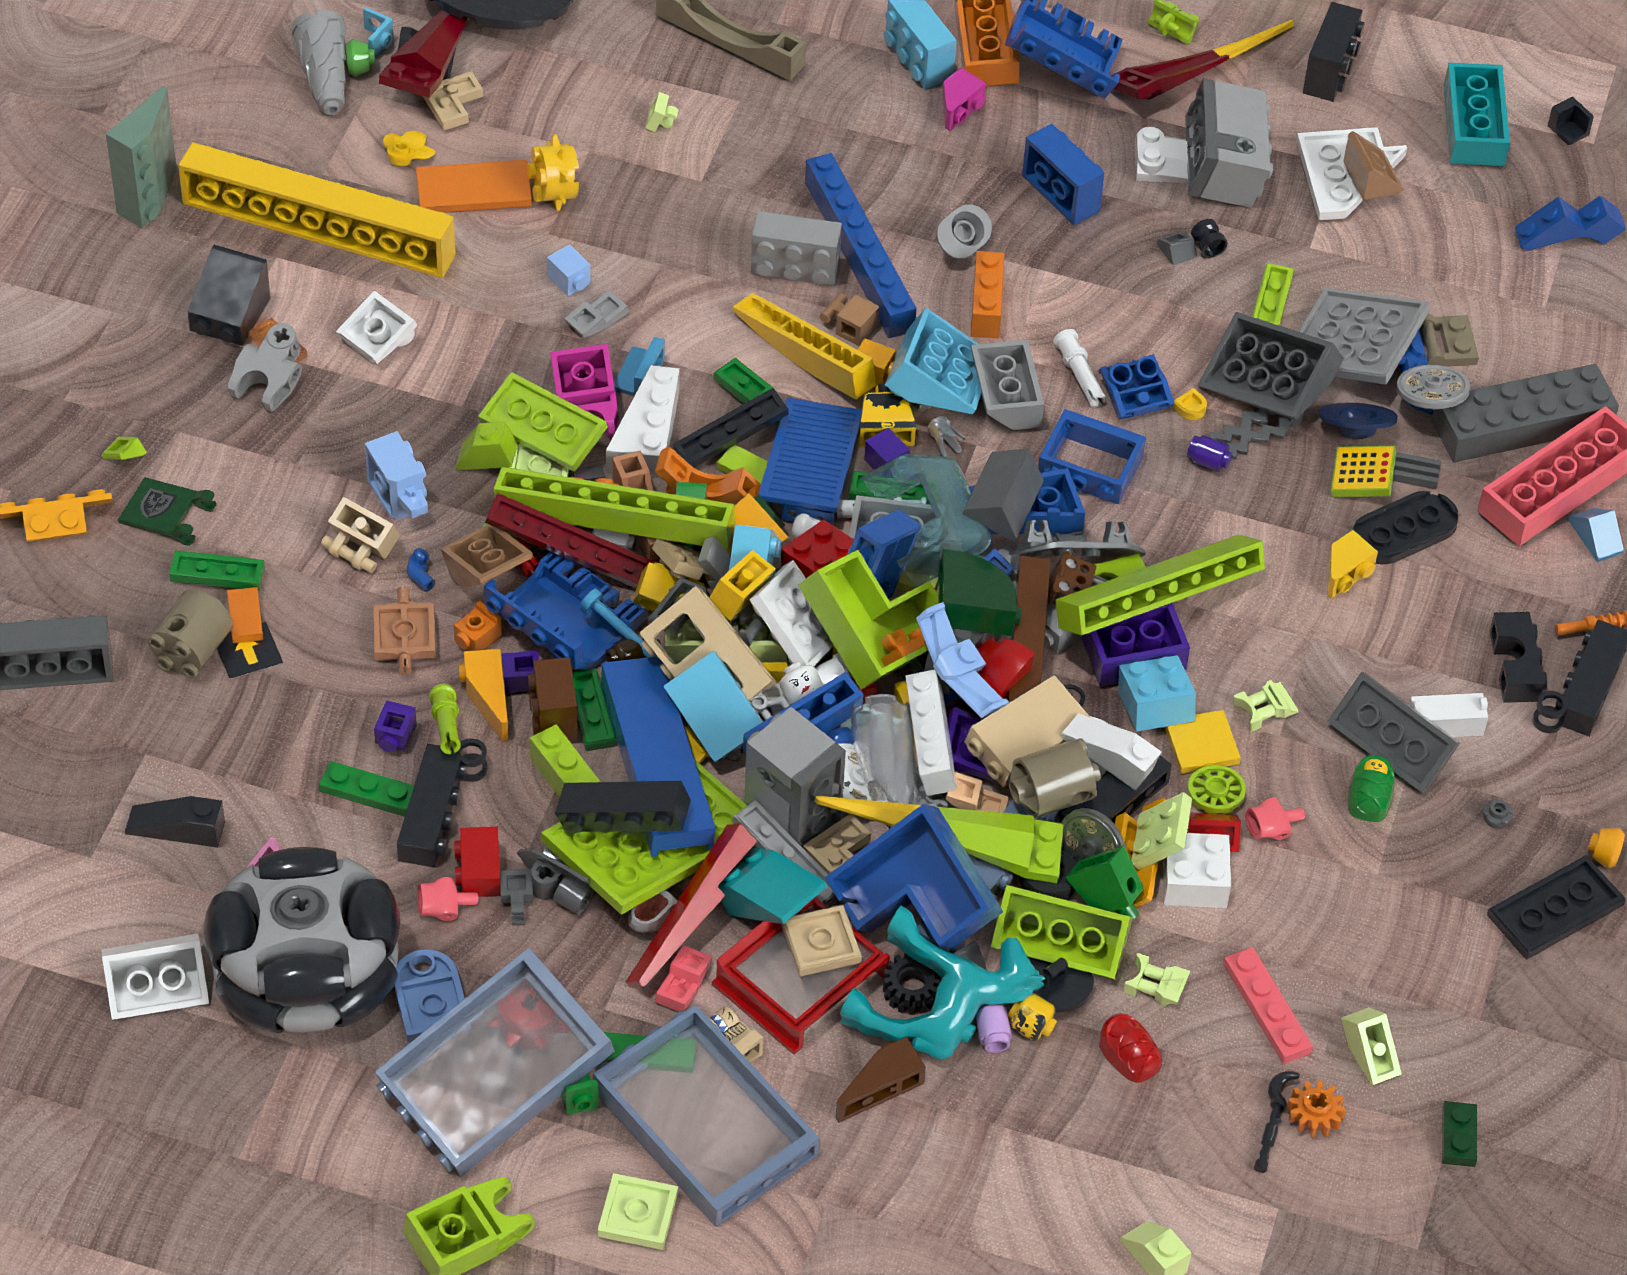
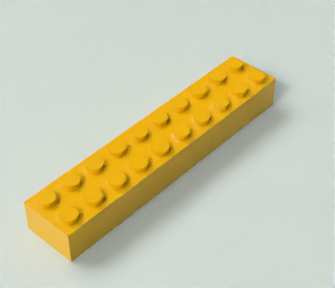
M192 142L178 165L184 205L439 278L445 276L456 256L454 216L443 212L426 209L418 205H412L390 197L359 190Z

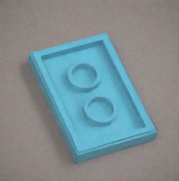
M712 651L664 685V688L715 763L742 746L744 733L763 722L716 651Z

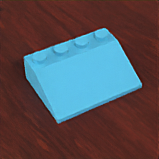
M925 307L906 331L885 386L893 394L903 397L909 402L973 414L982 393L971 352V345L979 343Z

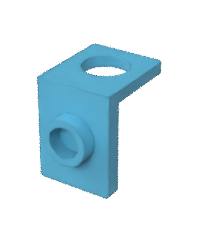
M365 7L363 10L364 29L373 33L368 38L369 49H374L376 59L384 49L390 46L394 39L393 19ZM371 18L377 19L381 25L379 27L374 26Z

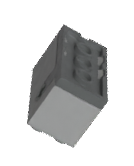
M1206 78L1202 79L1196 92V98L1191 102L1185 115L1188 154V195L1200 196L1201 198L1252 208L1256 198L1261 197L1264 182L1266 179H1270L1273 172V163H1270L1272 143H1269L1268 139L1271 124L1267 122L1270 105L1266 103V91Z
M790 707L784 713L775 715L769 725L760 732H754L747 740L744 803L748 806L756 800L803 848L804 844L841 820L842 811L819 805L814 800L816 796L843 798L846 750L794 708Z

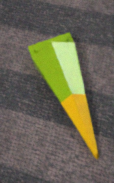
M816 796L814 800L819 805L890 826H894L921 806ZM938 807L967 854L992 863L1021 877L1057 884L1060 871L1063 824L1034 819V815Z

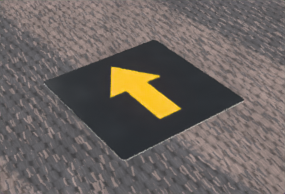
M262 622L263 640L233 643L232 632H229L218 646L217 650L230 679L283 663L266 622Z

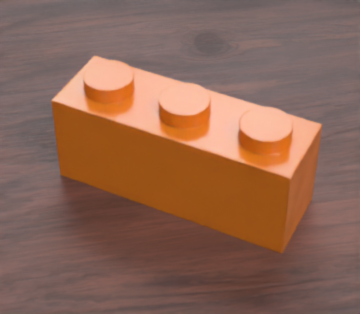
M976 251L971 337L999 339L1005 253Z

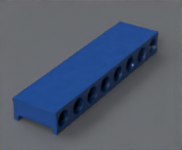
M659 657L602 663L601 687L629 782L682 781L691 799L683 831H644L651 857L658 856V851L701 845H706L707 850H711L714 845L716 828L678 707L664 688V685L670 682L669 678L660 668L664 663Z

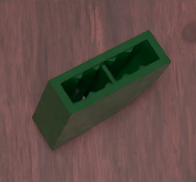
M943 549L938 569V604L944 602L945 612L953 629L1011 636L1014 625H1019L1021 607H1017L1016 590L1008 575L999 567L981 557L961 551Z

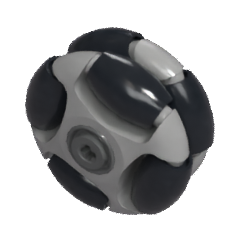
M293 847L267 854L259 858V866L253 867L252 864L234 876L222 891L213 897L206 911L203 927L204 944L212 962L216 981V994L234 1016L260 1030L272 1033H281L283 1031L305 1033L330 1029L334 1025L337 1027L348 1026L358 1022L375 1010L389 995L398 977L396 968L398 963L397 940L400 929V914L394 894L387 883L379 880L361 864L346 857L337 859L336 851L319 847Z

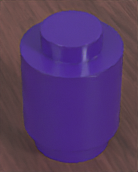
M1195 435L1189 445L1187 457L1191 458L1193 463L1220 472L1222 467L1227 469L1233 453L1229 451V445L1204 435L1201 437Z

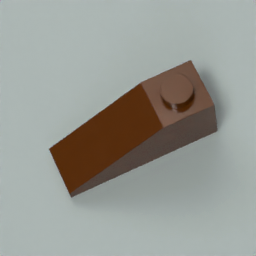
M907 1037L899 1041H890L877 1050L837 1099L835 1118L838 1123L924 1084L926 1066Z

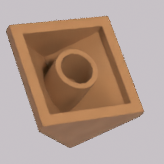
M1351 131L1348 134L1343 162L1362 199L1367 200L1403 191L1404 189L1385 152L1356 132Z

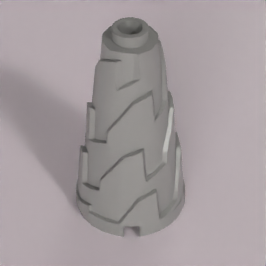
M316 10L317 16L309 17L308 11L293 21L291 36L296 52L299 55L301 67L304 74H306L310 92L316 100L319 111L326 115H334L345 104L344 61H347L345 44L346 24L344 23V18L334 11Z

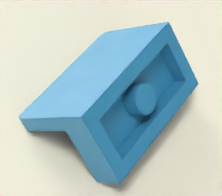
M654 337L648 350L636 346L631 348L614 381L615 391L635 396L650 366L662 365L665 359V339Z

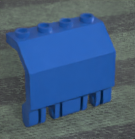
M1021 0L1005 45L1090 93L1105 99L1120 79L1118 74H1115L1113 77L1108 74L1123 39L1113 33L1109 35V31L1103 29L1097 38L1093 37L1091 33L1094 23L1089 20L1085 24L1086 18L1066 7L1062 11L1063 5L1059 3L1055 4L1051 12L1045 10L1047 0Z
M549 552L540 560L532 576L506 596L496 590L495 580L491 579L484 585V605L490 612L503 617L514 629L521 630L527 634L535 644L545 647L556 658L570 657L571 667L574 669L588 670L597 668L606 660V649L611 648L615 642L626 639L593 608L587 616H584L579 611L580 603L590 591L595 588L599 590L604 597L601 602L633 631L642 625L648 616V612L645 609L634 604L630 599H626L614 610L611 609L619 600V591L612 588V586L595 574L590 573L584 567L567 578L568 574L574 569L575 562L553 552Z

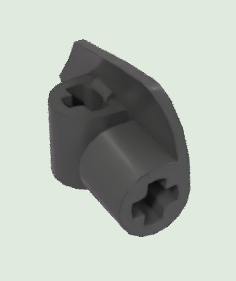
M526 848L520 849L517 852L524 864L531 869L533 894L537 898L542 900L553 898L555 902L578 915L586 909L593 895V888L589 886V878L536 849Z

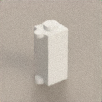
M1483 693L1410 697L1409 705L1450 736H1484L1488 721V702Z

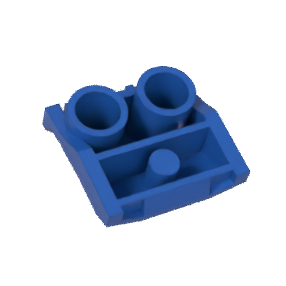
M1154 354L1144 356L1137 361L1132 360L1129 363H1116L1113 366H1104L1098 370L1106 383L1119 419L1159 411L1175 404L1167 379L1160 369Z

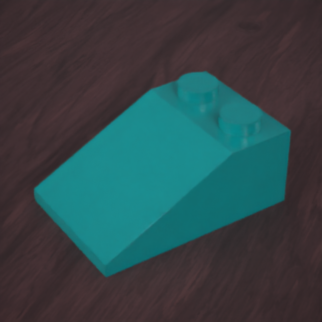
M755 847L744 855L743 859L736 864L717 887L725 895L721 902L728 915L784 924L827 887V884L818 876L777 851Z

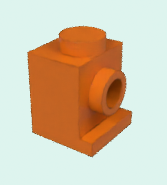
M478 601L471 612L454 624V640L463 650H485L502 636L501 617L490 612L481 601Z

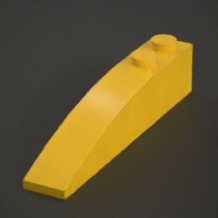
M752 292L732 307L735 314L776 350L808 373L857 400L877 385L873 358Z

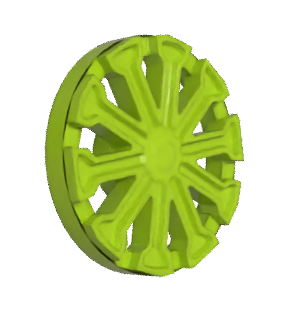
M1209 765L1197 769L1190 776L1187 794L1192 798V804L1199 810L1203 809L1208 814H1227L1239 808L1243 803L1246 785L1241 775L1235 770L1222 765Z

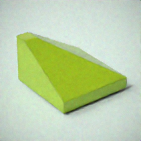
M117 437L101 456L103 459L123 460L144 456L147 451L137 437Z

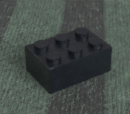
M1331 2L1309 54L1303 94L1334 102L1337 93L1343 92L1347 79L1344 76L1345 74L1350 75L1354 63L1352 56L1357 57L1361 47V41H1358L1357 38H1361L1365 22L1361 21L1363 10Z

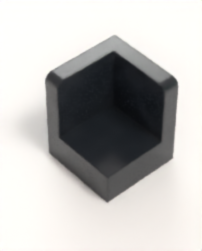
M1572 96L1552 106L1548 127L1567 145H1571L1589 136L1594 116Z

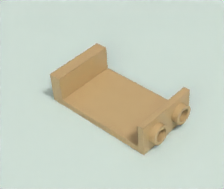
M1054 675L973 725L964 742L967 744L970 753L978 757L986 767L990 777L997 780L1002 787H1005L1010 781L1013 762L1016 758L1059 745L1065 741L1060 737L1061 733L1078 713L1087 717L1090 716Z

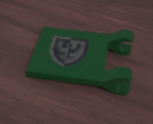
M144 477L118 518V522L172 537L181 544L190 546L196 538L195 535H191L193 527L190 524H181L189 509L195 504L199 508L211 512L217 503L212 501L215 495L211 490L195 491Z

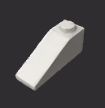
M1079 713L1060 735L1066 741L1082 738L1087 746L1088 757L1134 790H1137L1150 774L1161 754L1160 750L1136 733Z

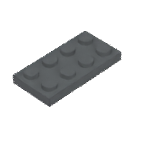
M1366 672L1359 674L1327 721L1369 754L1387 758L1392 764L1394 772L1421 793L1428 791L1460 744V742Z

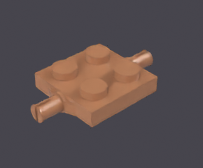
M402 586L397 588V602L387 605H373L375 660H399V673L401 675H405L404 666H406L407 675L412 673L411 659L436 658L434 603L410 601V589L404 586V596H402Z

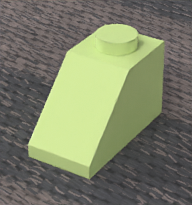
M1368 1007L1341 1018L1348 1047L1370 1084L1375 1085L1402 1074L1386 1013Z
M1146 1221L1120 1237V1242L1148 1275H1185L1188 1272L1191 1251L1171 1228Z

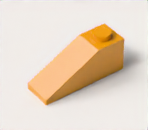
M501 650L464 651V664H458L459 681L466 682L468 697L500 739L508 741V720Z

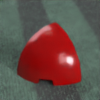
M993 637L988 638L977 649L986 663L977 673L1003 699H1006L1007 692L1031 670L1035 653L1024 645L1008 638L1000 643L995 642Z

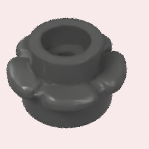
M1493 799L1483 807L1485 822L1493 828H1503L1512 820L1513 808L1510 804L1500 799Z

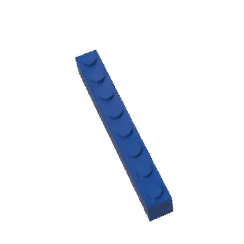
M832 153L806 159L805 184L825 221L842 223L840 249L866 298L879 306V322L887 337L893 338L906 334L908 328L916 320L917 308Z

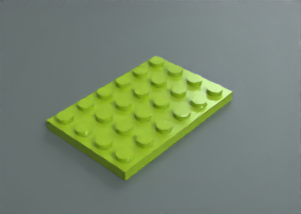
M694 759L716 828L715 844L726 825L733 824L731 822L733 817L747 807V805ZM559 822L541 832V842L571 869L589 878V886L621 915L696 873L710 850H707L706 845L660 850L658 851V856L651 857L644 831L571 833L565 832Z

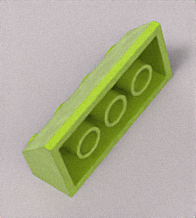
M1006 885L1001 904L1003 913L998 916L991 947L1001 949V944L1007 938H1017L1028 957L1051 963L1062 957L1067 961L1070 968L1115 979L1127 942L1132 917Z

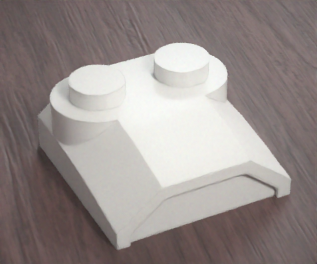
M1155 127L1142 128L1135 136L1136 181L1188 183L1186 139L1164 136L1163 132Z
M373 291L339 327L336 333L353 350L369 362L378 364L396 347L405 346L412 341L417 324L414 319L376 291Z

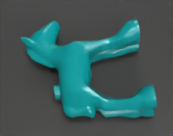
M900 906L889 924L887 941L897 946L909 957L932 969L942 978L937 987L931 1012L906 1020L888 1018L874 1011L865 995L856 988H853L841 1009L840 1015L842 1018L840 1023L850 1028H856L865 1035L881 1037L888 1041H899L907 1037L909 1041H912L911 1045L915 1051L927 1053L937 1060H944L953 1055V1051L957 1049L961 1041L966 1044L969 1043L976 1029L971 1022L982 1004L1003 1005L1004 1003L1022 1002L1033 994V990H1038L1044 986L1042 980L1045 978L1035 970L1017 938H1007L1001 944L1000 969L997 972L988 971L968 958L944 951L927 941L920 934L912 912Z

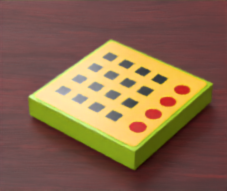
M1337 447L1331 486L1332 497L1391 496L1396 447Z

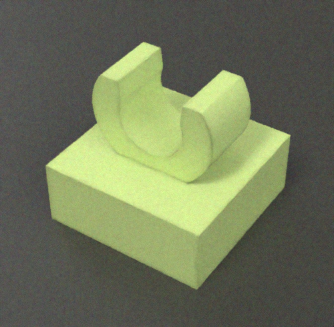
M661 92L658 93L649 109L646 129L655 132L659 124L665 128L672 127L673 120L677 118L679 109L674 106H667L669 95Z

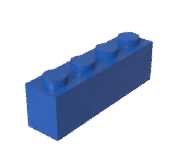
M844 672L779 713L782 714L792 707L826 734L862 711L864 695L849 675ZM774 716L744 733L743 752L745 754L746 743L749 737L754 732H760L769 725Z

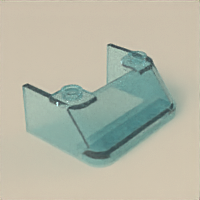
M904 454L861 477L864 484L876 498L890 500L922 483L936 518L928 521L920 530L919 538L923 547L897 561L899 567L916 587L938 577L943 549L961 551L977 556L989 547L991 534L988 528L962 514L972 491L961 467L953 458Z

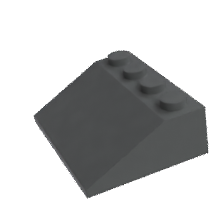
M1235 312L1197 386L1201 389L1297 420L1331 384L1344 358L1332 342Z

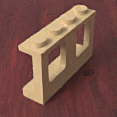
M695 586L640 632V635L644 638V641L641 643L642 646L652 657L657 655L664 663L660 668L670 680L676 678L712 651H716L720 659L727 663L742 682V691L749 701L753 700L762 691H768L777 684L776 680L700 587ZM682 614H687L703 633L705 640L681 662L676 664L657 641L656 636Z

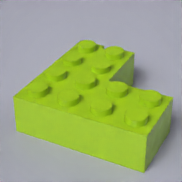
M856 550L817 570L798 584L860 689L871 685L929 653L927 645H924L886 667L881 661L883 657L891 653V651L883 647L881 639L901 628L906 634V642L910 641L907 635L920 628L916 617L927 608L938 604V594L930 581L889 601L859 550Z

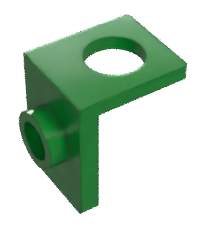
M586 1074L577 1083L565 1086V1092L561 1095L566 1115L599 1108L597 1079L591 1080L589 1074Z

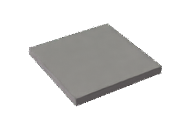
M1324 288L1298 332L1334 343L1344 358L1334 377L1387 385L1429 313L1430 305L1427 301Z

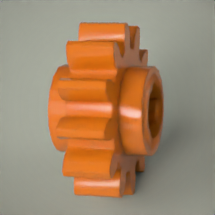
M1321 1080L1313 1088L1308 1081H1305L1303 1091L1299 1088H1294L1292 1098L1288 1100L1289 1122L1299 1121L1298 1132L1309 1128L1310 1136L1314 1137L1317 1130H1321L1322 1134L1327 1137L1330 1127L1339 1130L1341 1121L1345 1117L1346 1108L1342 1106L1344 1096L1338 1095L1334 1097V1085L1325 1090Z

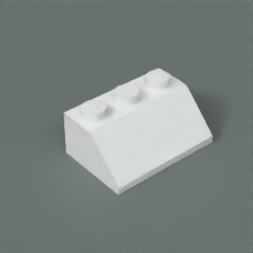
M198 934L101 949L112 1020L209 1004Z

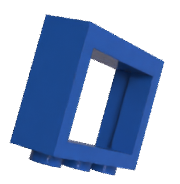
M1064 409L1039 457L1038 469L1040 473L1068 468L1077 491L1119 504L1144 456L1146 437ZM1069 439L1127 459L1128 461L1119 479H1115L1057 459L1056 457L1065 440Z
M900 509L859 527L848 552L850 554L859 550L888 599L894 594L922 526Z

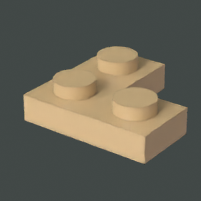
M471 71L442 80L441 85L430 98L424 96L423 98L444 131L469 123L468 113L462 103L483 97V89Z
M656 539L652 549L660 557L659 561L671 569L670 573L686 580L688 577L699 580L702 573L710 575L697 563L700 551Z
M849 814L804 844L803 849L827 874H830L853 857L852 853L871 841V832L857 818Z

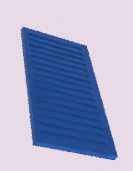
M787 397L785 405L788 408L789 415L780 419L758 494L764 501L837 512L860 428L862 410Z

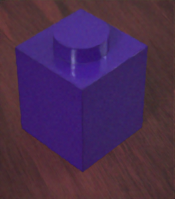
M889 428L865 441L864 460L878 474L900 476L909 469L910 449Z

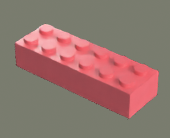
M1603 407L1484 487L1477 511L1520 547L1627 473V423L1609 408Z

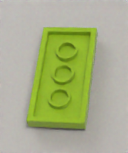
M513 372L509 374L478 415L481 423L506 422L517 442L574 472L608 428L606 421Z

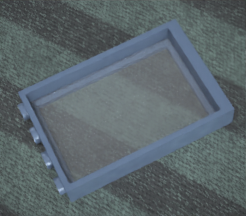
M528 948L378 1068L375 1073L380 1082L376 1086L388 1101L393 1097L400 1106L396 1110L407 1124L414 1121L420 1130L416 1134L428 1148L432 1145L436 1147L440 1152L437 1159L448 1172L454 1169L461 1177L565 1092V1086L577 1083L615 1052L611 1040L534 952Z
M694 1005L687 1011L681 1010L669 1023L661 1028H654L645 1039L636 1045L631 1044L627 1046L620 1056L611 1062L602 1063L593 1073V1080L597 1079L599 1098L715 1227L819 1155L820 1138L697 1005Z

